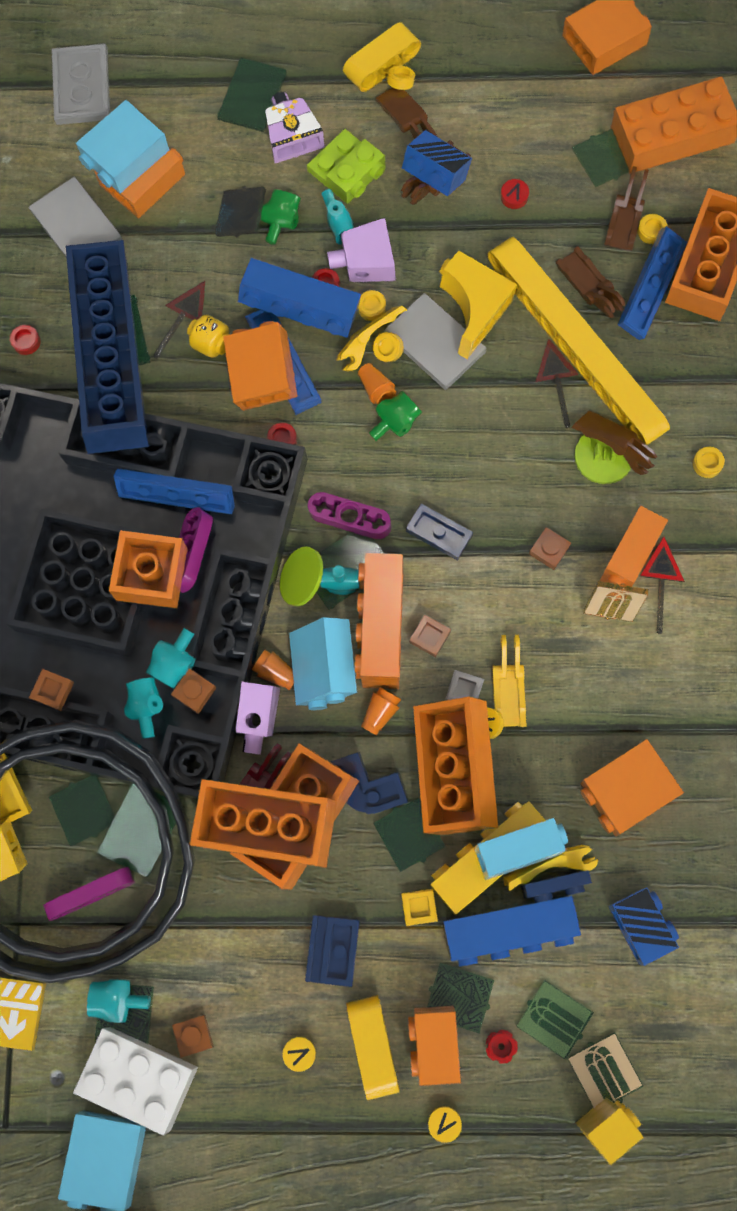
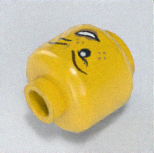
M203 315L198 320H192L188 326L189 344L191 348L210 358L224 355L223 336L230 335L229 327L210 315Z

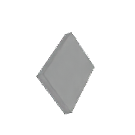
M106 44L53 48V103L56 125L102 121L110 114L108 50Z
M75 176L29 206L31 213L65 257L66 246L123 240L119 232Z
M425 293L384 330V333L397 334L403 341V352L445 390L486 353V347L480 343L468 359L458 354L459 345L466 329Z

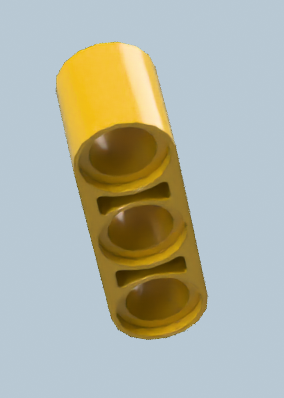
M397 23L352 55L344 64L343 73L361 92H366L388 76V70L391 67L403 66L419 52L421 41L403 23Z
M376 995L347 1002V1012L366 1099L371 1100L400 1093L379 996Z

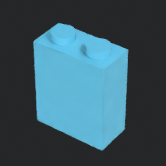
M127 100L123 101L76 142L80 152L78 158L88 170L93 168L106 187L110 188L112 186L119 193H122L169 151L165 134Z
M323 617L289 633L296 705L308 706L309 710H322L327 708V704L345 702V697L357 693L349 619Z
M552 818L479 843L475 848V852L484 878L488 880L560 855L566 851L565 844L568 843V838L563 825H557L555 819Z
M83 1110L75 1114L58 1200L68 1201L67 1206L74 1209H87V1206L90 1205L100 1207V1211H126L132 1203L146 1127L127 1118Z

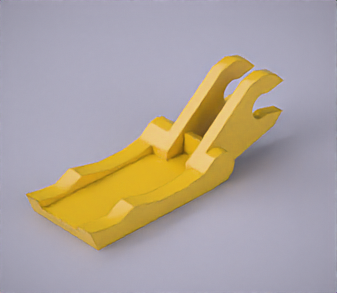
M402 305L393 307L355 332L337 355L336 361L350 357V363L342 370H356L361 364L370 335L382 325L395 321L396 317L402 312L407 311V309Z
M519 634L514 637V665H507L506 635H501V665H493L494 709L502 715L504 727H527L524 665H520Z
M582 844L565 848L566 851L558 856L517 869L503 876L504 886L507 885L509 891H511L519 884H528L537 874L552 867H567L581 871H590L597 866L598 859L591 857L582 861V857L592 850L587 845Z

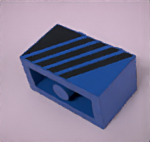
M425 130L407 145L402 169L448 197L466 180L472 158Z
M646 887L608 906L639 966H645L679 948L676 940L679 939L678 933L670 921L665 922L660 912L663 909L662 903L654 891L649 892Z

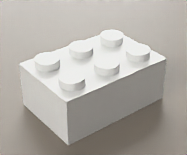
M107 1027L101 1030L73 1093L164 1136L173 1127L198 1067L139 1039L126 1035L113 1027Z

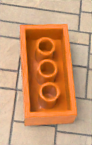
M721 76L615 107L611 130L628 172L631 174L633 166L637 167L636 172L735 143L737 138V110Z
M708 188L665 303L721 321L737 282V197Z
M365 553V563H359L360 590H364V593H358L357 612H359V619H363V622L356 625L357 649H361V654H355L356 679H361L363 688L399 689L403 554Z
M469 696L413 706L423 833L447 835L498 828L487 701Z
M299 743L270 790L334 800L337 802L336 819L359 780ZM230 852L232 856L281 889L292 890L307 866L306 864Z
M202 779L190 845L326 868L337 802L329 798Z

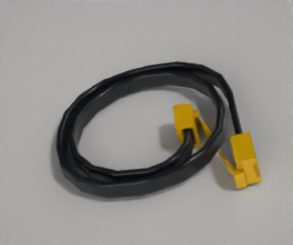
M79 720L36 726L21 731L0 744V755L17 744L32 738L71 731L112 740L144 762L165 794L177 824L184 866L177 898L156 929L121 951L93 962L54 969L16 961L0 950V970L11 976L50 984L94 976L124 964L160 941L186 903L195 863L193 846L190 845L191 834L188 818L176 788L153 753L116 728ZM60 741L21 749L0 763V782L11 767L24 759L67 753L103 761L132 781L156 816L163 856L155 891L134 921L102 941L61 948L24 940L0 924V943L15 953L59 963L103 955L139 932L165 894L174 855L167 809L145 775L108 749L71 741ZM9 818L0 821V881L20 873L28 864Z

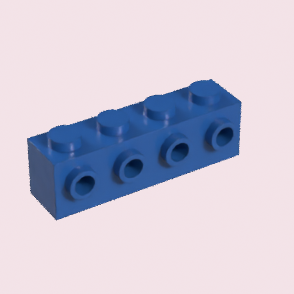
M251 258L240 283L238 302L246 304L251 308H258L273 313L276 316L300 322L306 326H313L328 331L333 335L348 338L358 310L361 294Z
M572 896L443 922L451 962L458 960L459 967L478 963L477 956L490 954L491 960L510 957L509 950L522 948L523 954L541 951V943L554 941L555 947L575 944L573 937L581 936Z

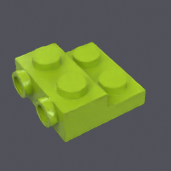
M346 129L307 164V171L328 189H331L346 204L354 198L360 197L365 191L366 186L373 179L380 178L386 168L385 155L366 139L361 142Z

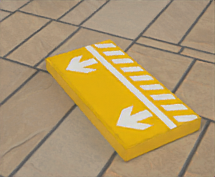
M0 977V1047L29 1051L35 1050L46 983Z

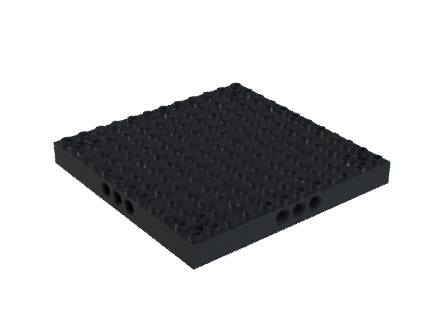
M0 383V744L13 735L29 728L70 720H79L116 728L153 753L176 788L178 796L198 800L202 779L224 782L237 734L236 724L242 682L250 683L252 668L255 665L308 461L306 449L303 446L145 413L149 447L87 454L81 429L79 399ZM117 469L232 486L235 503L232 514L204 510L212 515L213 524L197 579L189 591L185 593L180 592L177 608L116 601L109 592L120 530L179 538L184 519L189 511L193 509L119 497L114 480V474ZM270 473L276 474V477L272 476V480H266L265 476H270ZM183 628L194 634L185 652L195 658V663L191 670L215 685L216 689L198 714L171 695L174 690L173 688L155 679L163 702V708L159 713L151 716L155 737L142 739L139 720H130L124 713V707L128 700L126 683L143 678H152V676L145 672L151 662L154 647L160 640L174 645ZM42 669L74 682L61 712L29 698ZM71 731L32 738L17 744L5 752V755L12 756L23 748L60 741H71L108 749L142 772L154 790L163 792L144 762L110 739ZM67 753L25 759L135 785L103 761ZM194 758H196V761L201 766L199 770L194 768V773H191L187 764L188 762L193 763Z

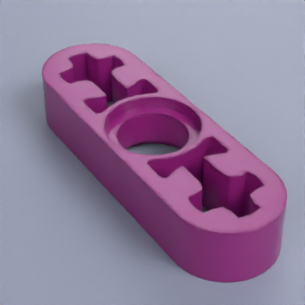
M324 492L315 493L308 500L307 506L310 516L316 522L373 539H383L391 531L390 516L382 509ZM325 502L328 509H322L321 513H319L316 506H321ZM348 509H353L358 513L356 520L352 522L343 521L341 515ZM331 510L336 511L335 518H333V513ZM378 519H382L384 526L380 525L377 529H373L371 522L376 523Z
M199 507L193 508L186 515L179 538L183 539L187 547L180 589L181 593L189 591L197 579L213 524L212 515Z
M129 867L122 868L44 904L43 907L48 920L53 921L134 884L135 880Z

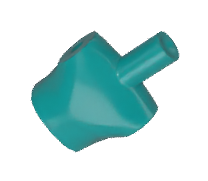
M327 189L321 194L327 208L328 226L335 236L336 243L341 245V234L353 229V222L343 203L335 199L331 189Z
M341 565L323 569L320 583L321 588H326L330 593L338 595L354 593L360 586L359 570Z
M183 628L174 645L160 640L153 649L151 662L145 673L175 689L181 678L186 675L189 669H192L195 663V658L185 652L194 634Z
M143 678L126 683L128 700L124 707L126 717L130 720H139L142 739L155 737L151 716L159 713L163 708V702L159 695L155 678Z
M110 979L108 981H93L88 992L87 1015L88 1017L103 1019L106 1022L126 1023L129 1008L149 1009L151 997L130 995V980Z

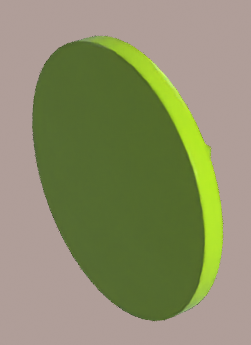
M585 435L579 439L575 449V463L581 474L588 480L599 484H611L623 479L631 470L625 457L617 455L607 444Z
M307 546L295 550L287 559L280 576V593L287 604L292 606L304 605L317 592L323 575V562L317 550Z

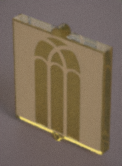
M597 581L584 607L583 614L605 617L607 620L617 619L633 622L648 596L649 589L626 586L624 583L619 585Z

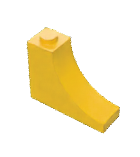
M458 250L452 259L447 258L440 269V274L442 275L440 288L455 299L465 317L466 331L461 337L458 354L468 359L512 303L517 284Z

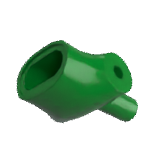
M274 189L269 201L262 206L260 220L270 224L265 239L267 243L276 245L281 228L293 230L296 228L301 201L299 196Z
M402 390L395 397L385 399L377 405L376 413L382 421L369 434L377 441L390 429L397 436L402 437L409 432L414 421L422 414V411Z

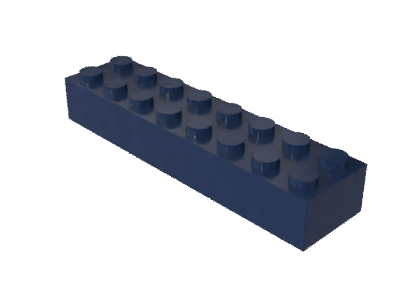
M116 240L66 246L81 429L87 454L149 447L124 241Z

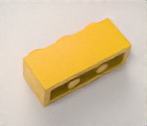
M607 1097L576 1122L594 1148L610 1165L643 1138L637 1129L642 1124L634 1113L618 1100L612 1102Z

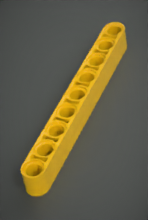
M515 237L508 238L487 253L489 262L494 270L517 284L515 295L624 427L637 433L638 439L646 445L670 430L669 423L664 414Z

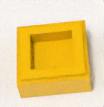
M433 889L401 893L406 926L438 922Z

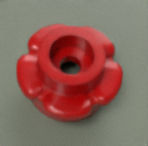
M499 1030L497 1033L492 1032L486 1039V1053L492 1061L497 1060L500 1064H506L512 1060V1056L518 1051L517 1041L512 1038V1034L507 1030ZM500 1043H503L505 1046L503 1050L498 1048Z

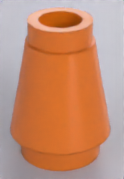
M367 363L359 369L358 375L372 403L378 405L381 401L396 396L395 384L371 363Z
M265 649L252 668L258 674L256 677L283 688L285 687L290 691L294 684L292 668L274 651L270 653Z
M380 687L377 693L373 692L361 727L377 735L399 710L398 704L401 699Z

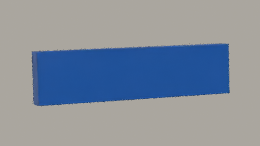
M667 226L660 229L617 324L638 340L646 337L687 244V241Z
M261 309L245 316L250 329L257 328L261 323L268 321L279 322L282 326L276 315ZM288 337L298 395L296 398L288 399V402L295 415L322 402Z
M117 469L114 474L118 496L122 498L187 508L199 507L202 510L232 514L235 508L232 486L124 469Z

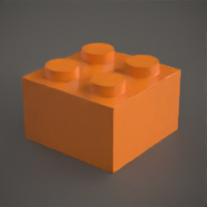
M120 530L109 592L116 601L177 608L187 555V547L183 539Z
M454 1006L414 1008L415 1017H408L409 1040L416 1041L417 1051H411L412 1077L419 1076L420 1086L461 1083Z

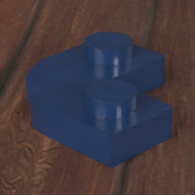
M360 751L330 761L359 780L346 802L353 809L366 814H375L409 802L400 772L370 781Z

